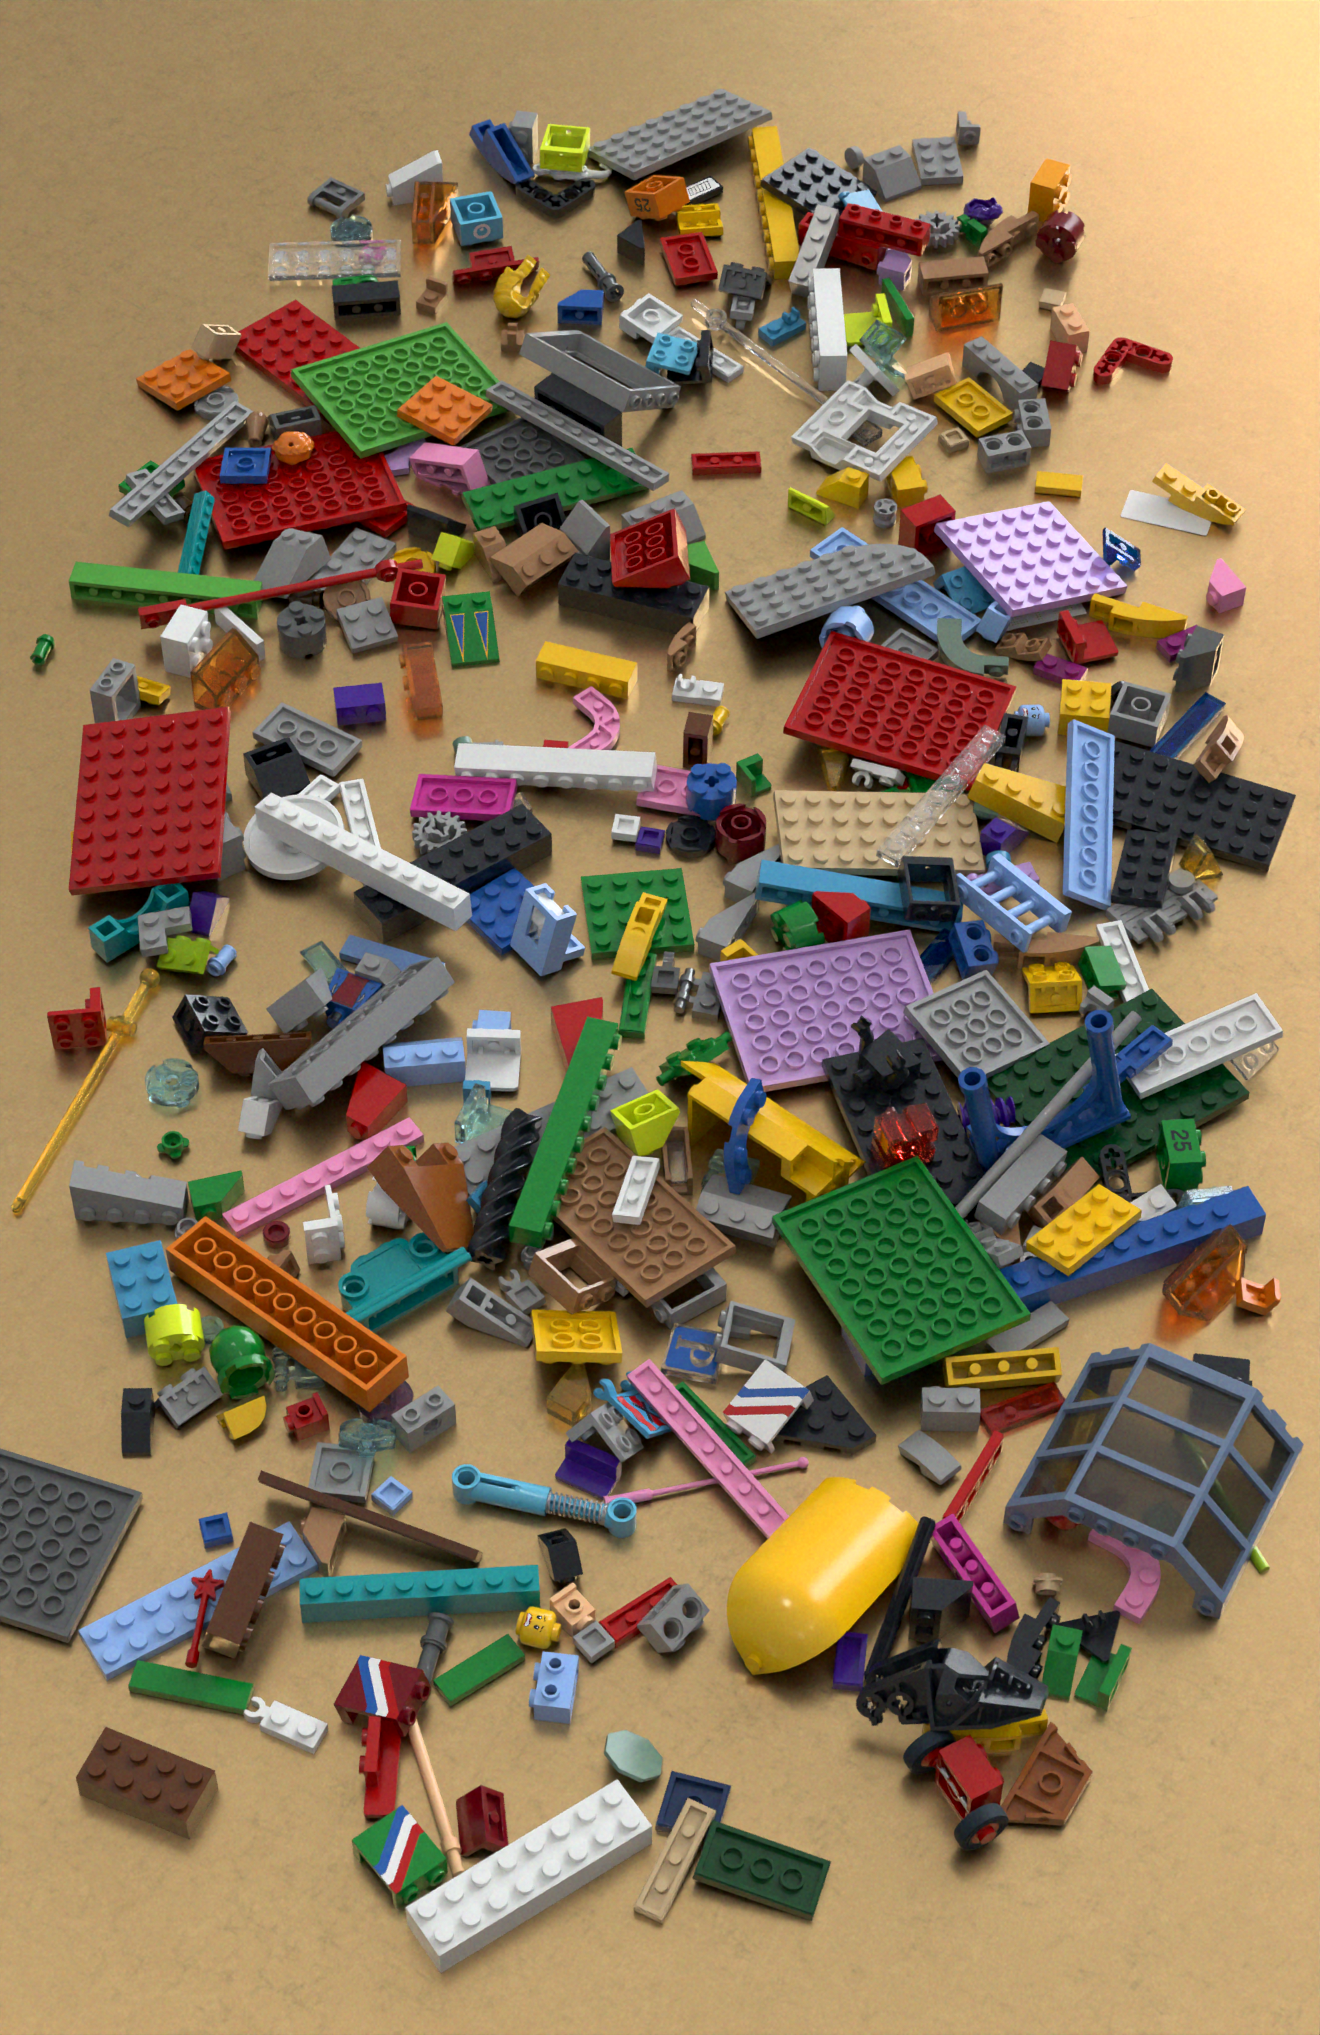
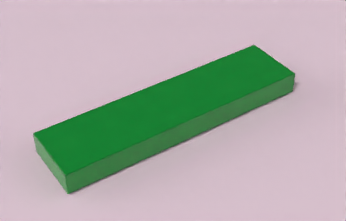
M648 953L636 981L626 979L618 1034L622 1035V1037L645 1039L651 1000V984L657 954Z
M683 1381L675 1386L679 1393L746 1468L756 1462V1455Z
M137 1660L128 1685L131 1692L244 1715V1710L248 1709L254 1691L252 1683Z

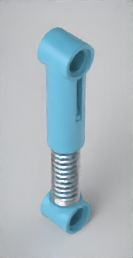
M470 1464L460 1465L452 1473L453 1496L462 1504H472L477 1501L543 1516L553 1512L554 1515L558 1513L559 1516L563 1514L564 1517L568 1515L569 1518L572 1516L574 1519L578 1517L579 1520L583 1518L584 1521L588 1520L589 1523L593 1521L594 1524L598 1522L599 1525H604L613 1536L618 1538L629 1537L636 1530L637 1508L635 1503L628 1498L619 1497L610 1503L601 1502L600 1504H598V1501L593 1503V1500L588 1502V1499L583 1501L582 1497L579 1500L577 1496L574 1499L572 1495L569 1498L567 1494L565 1496L562 1493L558 1495L557 1492L553 1494L551 1487L481 1473L475 1466Z

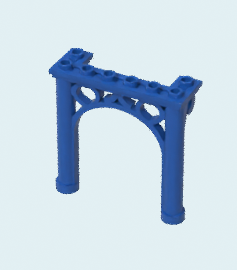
M1094 1010L1085 1018L1092 1064L1090 1083L1086 1084L1083 1087L1084 1092L1072 1104L1060 1111L1040 1133L1063 1149L1131 1119V1114L1124 1105L1121 1096L1112 1036L1114 1030L1113 1018L1105 1010ZM969 1067L960 1073L958 1082L960 1090L965 1097L970 1125L966 1126L968 1139L984 1174H986L1028 1126L1009 1128L996 1124L986 1074L980 1068Z

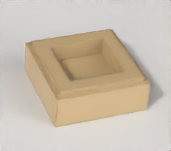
M1044 288L1039 301V307L1052 310V307L1063 305L1066 292Z
M959 427L938 434L939 442L948 453L969 447L970 440Z

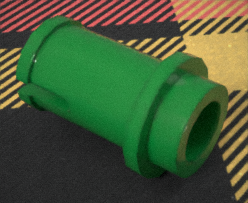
M43 634L37 638V645L30 656L34 664H45L49 652L55 648V640L52 636Z

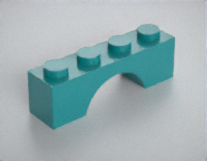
M180 883L158 885L151 889L147 902L133 916L117 920L108 915L91 925L88 929L92 949L106 962L116 958L140 943L138 915L187 906L190 908L188 891Z

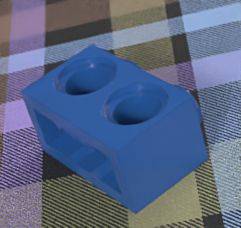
M976 920L954 923L948 940L962 980L984 970H987L992 976L996 966L999 964L998 953L993 950L991 933L986 929L984 921Z

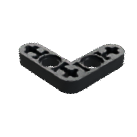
M589 178L576 181L556 195L530 179L515 185L518 198L551 218H560L595 195V182Z
M1115 1144L1104 1146L1098 1157L1103 1187L1128 1202H1132L1147 1193H1132L1123 1150ZM1108 1153H1111L1113 1157H1117L1114 1162V1170H1111L1110 1159H1105ZM1113 1177L1120 1178L1123 1181L1124 1187L1121 1189L1112 1188L1109 1184V1179ZM1165 1189L1171 1198L1175 1197L1177 1202H1181L1175 1210L1187 1206L1188 1197L1182 1190Z

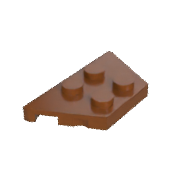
M1052 1722L1049 1723L1001 1805L1008 1816V1822L1064 1826L1092 1778L1093 1771L1084 1760L1077 1756V1751L1073 1746L1063 1740L1057 1732V1726Z

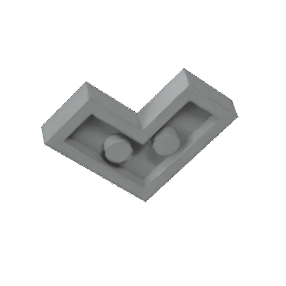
M189 906L138 915L142 958L168 953L167 935L192 931Z

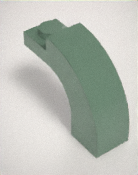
M937 618L938 649L947 666L984 676V674H989L992 677L1008 675L1009 657L977 655L964 645L961 637L962 619Z

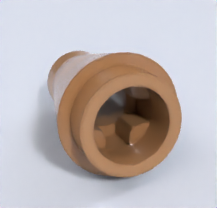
M251 412L246 418L248 443L254 447L262 444V439L269 423L266 415L262 412Z

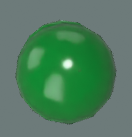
M233 1325L220 1330L212 1341L209 1348L210 1361L218 1374L217 1381L222 1394L228 1393L232 1399H244L257 1395L259 1393L257 1389L266 1382L268 1385L273 1382L275 1377L274 1368L271 1360L265 1355L264 1342L257 1332L245 1326Z

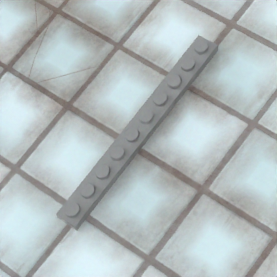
M500 381L486 389V398L652 491L669 482L668 472L508 383Z
M236 401L232 402L110 509L109 517L130 527L246 424V418L254 411Z

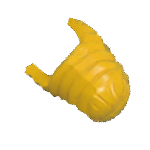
M530 255L525 257L517 270L513 271L510 267H506L504 273L498 278L496 288L494 289L493 301L496 309L503 316L510 318L524 316L538 300L541 289L550 277V274L541 268L531 286L528 297H523L520 294L523 279L529 275L536 264V261Z

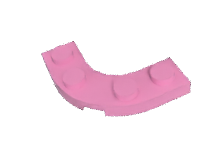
M591 686L573 697V705L592 720L594 728L587 736L568 748L611 750L617 742L620 733L619 714L615 706Z
M1092 1529L1089 1533L1088 1541L1115 1554L1123 1560L1129 1570V1581L1114 1604L1113 1611H1119L1120 1615L1140 1625L1158 1593L1161 1579L1159 1560L1142 1550L1130 1548L1121 1541L1110 1536L1101 1535Z

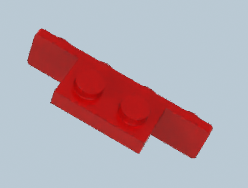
M512 246L469 252L468 257L471 268L454 270L452 282L467 284L472 280L480 279L481 281H487L492 279V277L501 276L506 267H510L513 271L517 270L524 259L515 260ZM539 257L533 258L536 261V264L530 273H533L535 270H538L540 262Z
M369 1716L368 1728L362 1729L361 1740L362 1747H366L365 1756L360 1755L359 1774H364L366 1785L363 1813L364 1817L384 1818L394 1811L396 1806L401 1736L392 1721L381 1719L378 1716Z

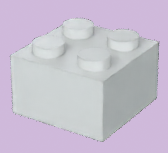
M185 605L179 606L160 636L166 672L192 678L196 670L201 668L203 659L206 654L211 652L213 647V640L210 638L211 623L208 622L207 611Z

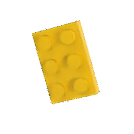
M970 377L934 394V402L977 438L1004 425L1013 418V413Z

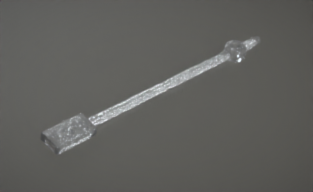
M697 299L692 300L691 307L705 316V326L715 331L722 329L823 405L829 399L727 322L725 311L709 309ZM866 420L851 436L864 446H867L882 437L883 429Z

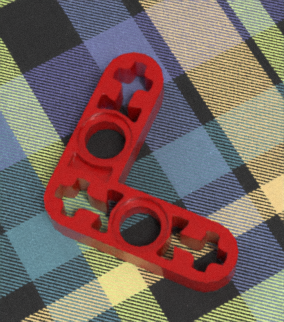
M1118 337L1112 341L1094 366L1093 380L1101 385L1111 383L1125 362L1155 372L1167 373L1172 369L1173 356L1163 350L1128 338ZM1137 354H1145L1147 356L1142 357L1138 356ZM1111 359H1112V360H1116V361H1118V362H1109V361H1107V360H1111Z

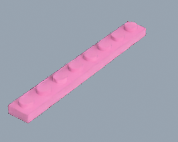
M409 1117L222 1214L223 1221L234 1236L239 1238L324 1194L325 1185H330L332 1190L368 1171L367 1166L387 1146H416L424 1142V1134Z
M650 1359L629 1373L627 1379L768 1539L789 1515Z

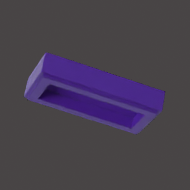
M846 1632L837 1641L832 1689L860 1692L863 1688L868 1634Z

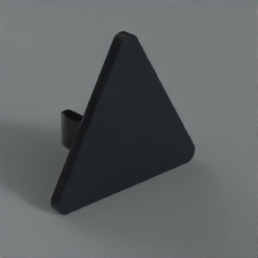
M1099 1610L1098 1614L1088 1616L1085 1613L1079 1619L1060 1622L1059 1626L1083 1630L1080 1647L1102 1663H1108L1120 1620V1612L1111 1611L1103 1613L1102 1610Z

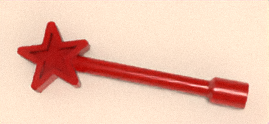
M208 1569L204 1578H191L192 1584L197 1587L194 1598L195 1600L201 1598L191 1649L187 1652L185 1666L189 1668H196L200 1654L198 1648L208 1599L216 1601L215 1591L223 1588L225 1585L224 1580L213 1579L211 1569Z

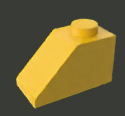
M847 467L826 477L816 491V495L859 509L868 496L869 474Z

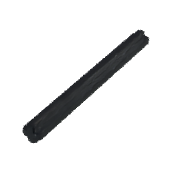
M925 1516L920 1518L864 1672V1679H866L869 1670L875 1663L887 1659L911 1595L913 1577L918 1576L936 1526L935 1520Z

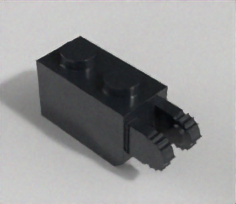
M1004 713L996 747L994 766L1019 772L1027 734V716Z

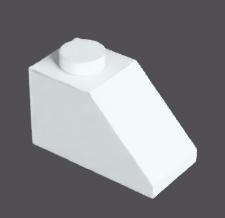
M258 1096L243 1099L238 1131L246 1132V1137L253 1139H262V1136L271 1134L283 1105L279 1100Z

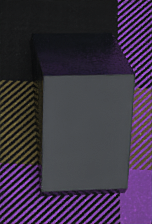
M637 220L617 235V253L639 265H645L642 220Z

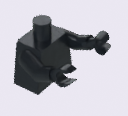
M861 1015L858 1023L851 1024V1028L860 1037L858 1052L859 1070L853 1073V1079L859 1087H863L871 1082L879 1092H886L919 1079L921 1061L890 1029L874 1040V1034L869 1027L871 1022Z

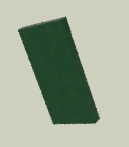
M712 1820L693 1879L812 1921L831 1861Z

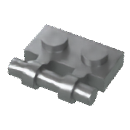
M686 968L679 980L680 990L675 994L674 1011L676 1013H683L685 1008L692 1009L693 1018L717 1022L721 1011V1004L711 974L703 972L701 979H696L694 977L695 970L693 968ZM690 990L697 991L696 997L689 995Z

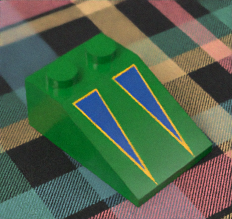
M490 591L442 596L443 619L451 666L459 667L500 662Z

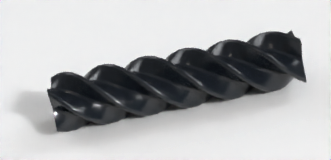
M515 1108L502 1125L501 1140L495 1149L494 1164L489 1171L487 1188L483 1193L480 1212L474 1224V1235L467 1248V1252L472 1257L470 1262L480 1263L490 1270H495V1264L504 1261L507 1257L502 1242L510 1237L509 1218L513 1215L518 1203L515 1195L523 1189L526 1181L522 1171L533 1163L529 1147L540 1139L535 1124L543 1118L527 1114L520 1108Z

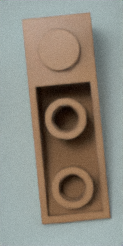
M1080 1157L1049 1186L1043 1195L1037 1196L1034 1205L1028 1212H1025L1038 1227L1043 1229L1081 1199L1100 1177L1083 1157Z

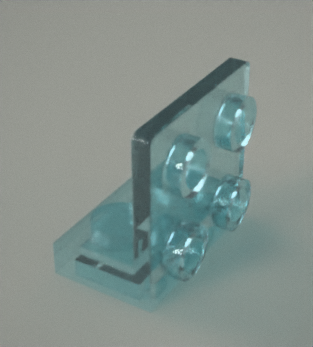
M876 319L860 338V342L865 346L863 350L871 358L876 359L875 365L884 372L887 369L895 378L898 379L900 376L905 379L904 375L907 373L894 359L893 355L907 339L902 333Z
M475 1083L454 1122L455 1143H464L503 1125L505 1119L512 1111L488 1104L485 1086Z

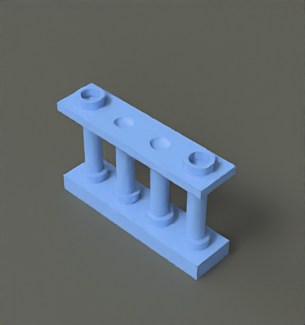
M1000 853L992 856L987 873L973 881L968 880L961 873L956 874L960 901L1023 953L1028 951L1033 933L1047 926L1057 933L1066 931L1072 911ZM994 881L1002 890L988 896L980 888ZM1011 896L1021 903L1008 911L998 904ZM1031 911L1039 919L1025 926L1017 917Z

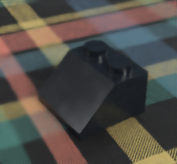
M913 1577L908 1639H915L919 1642L942 1639L969 1618L973 1581Z

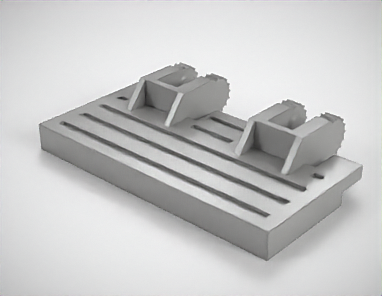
M1186 866L1177 869L1191 872ZM1192 873L1195 877L1193 890L1189 893L1178 894L1173 892L1169 888L1168 881L1162 908L1114 904L1106 909L1105 916L1111 922L1122 920L1130 940L1134 939L1140 944L1147 940L1149 936L1158 943L1163 940L1164 935L1162 931L1169 936L1176 932L1174 924L1186 918L1187 914L1193 917V919L1199 920L1203 918L1201 908L1207 913L1215 911L1213 902L1218 900V896Z

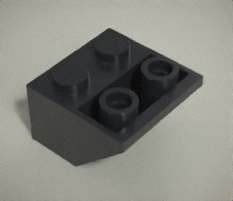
M289 737L243 753L245 774L262 800L270 793L281 798L298 795L310 784L300 753Z

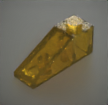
M817 744L816 751L827 791H840L850 766L851 754Z

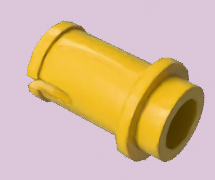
M724 706L716 707L712 714L713 736L722 732L723 724L730 716V711Z

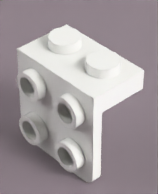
M467 1028L465 1080L490 1081L491 1091H516L519 1084L521 1059L520 1030Z
M325 1185L328 1218L303 1222L308 1265L340 1260V1248H345L342 1216L339 1210H336L340 1209L338 1194L332 1193L330 1185Z

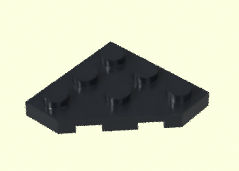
M826 1375L805 1387L810 1390L814 1401L808 1409L800 1405L773 1439L784 1442V1439L801 1442L802 1446L824 1449V1446L841 1449V1453L854 1454L876 1442V1434L829 1376Z

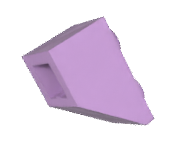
M887 249L883 262L880 261L877 267L879 284L882 285V279L890 278L896 289L904 290L911 278L912 259L907 253Z

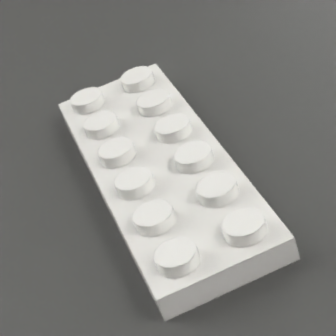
M1255 993L1166 1032L1165 1034L1173 1039V1045L1137 1076L1131 1079L1126 1078L1138 1097L1142 1099L1282 1038L1283 1030L1258 994Z

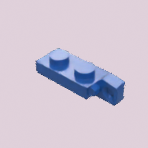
M1154 1025L1147 1028L1116 1054L1119 1082L1122 1083L1126 1077L1131 1079L1137 1076L1173 1045V1039Z

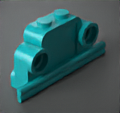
M424 1232L414 1235L410 1242L403 1238H396L390 1242H385L372 1252L359 1256L351 1264V1272L346 1273L340 1278L338 1289L341 1295L342 1306L347 1311L345 1312L347 1315L374 1333L459 1285L458 1268L471 1261L472 1257L464 1247L446 1255Z

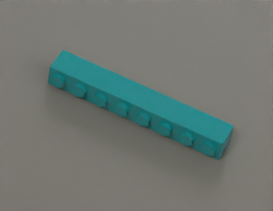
M538 1565L299 1579L302 1623L428 1616L433 1612L447 1615L527 1610L531 1606L540 1608Z

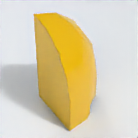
M261 1396L216 1416L222 1428L228 1427L231 1439L235 1440L259 1427L265 1417V1397Z

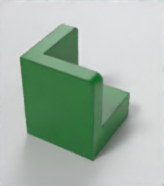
M758 753L736 762V779L751 798L772 789V784L762 773L763 759Z

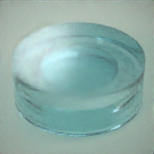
M205 1316L201 1318L205 1344H211L220 1330L224 1329V1324L216 1316Z

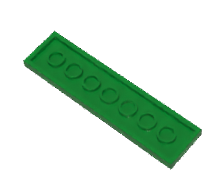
M633 448L626 449L635 454ZM590 458L462 492L461 498L477 531H481L494 526L497 529L514 525L513 506L557 492L563 511L574 509L576 504L582 499L590 505L649 488L601 461Z

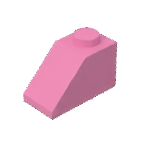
M1219 558L1216 560L1209 581L1206 599L1218 613H1222L1244 604L1246 586L1228 565Z

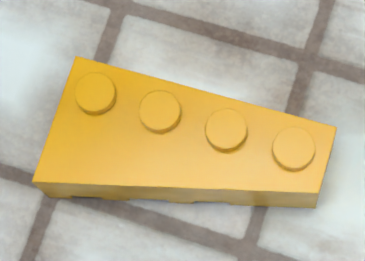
M983 764L967 798L1057 843L1065 828L1066 786L990 764Z

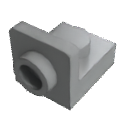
M958 111L956 123L958 144H979L981 126L979 124H971V120H967L965 111Z

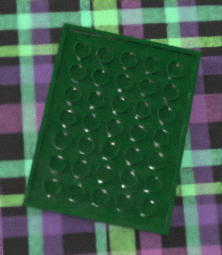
M1153 989L1108 1011L1113 1018L1114 1030L1131 1011L1136 1012L1142 1018L1139 1024L1115 1049V1054L1124 1049L1151 1025L1166 1033L1185 1024ZM1085 1024L1050 1042L1046 1047L1015 1063L1006 1070L987 1078L990 1097L994 1102L998 1097H1001L1004 1103L1007 1097L1011 1096L1013 1098L1016 1113L1014 1125L1016 1127L1030 1125L1090 1058ZM1223 1063L1142 1099L1138 1097L1126 1078L1120 1083L1122 1101L1131 1114V1119L1065 1148L1067 1154L1064 1162L1067 1166L1064 1172L1080 1157H1083L1099 1175L1100 1178L1095 1182L1097 1183L1102 1180L1098 1157L1104 1146L1109 1144L1119 1146L1124 1152L1126 1165L1128 1166L1156 1150L1161 1120L1194 1119L1197 1128L1249 1099L1250 1092ZM1090 1078L1062 1110L1072 1104L1084 1092L1083 1087L1090 1083ZM1108 1153L1105 1159H1110L1111 1170H1114V1162L1117 1157H1113L1111 1153Z

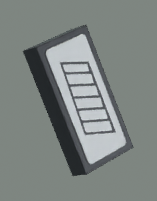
M712 176L688 185L686 188L690 202L685 205H696L723 193V186Z

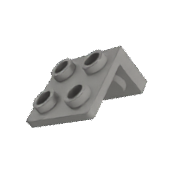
M610 1402L591 1412L565 1433L574 1442L580 1437L585 1441L598 1432L620 1462H624L644 1448L638 1433L628 1427L623 1420V1415Z

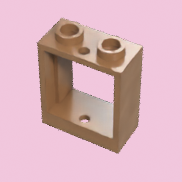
M576 1238L536 1252L528 1272L571 1315L581 1310H587L601 1302L609 1301L615 1294V1287L618 1281ZM571 1267L590 1286L578 1289L559 1271Z

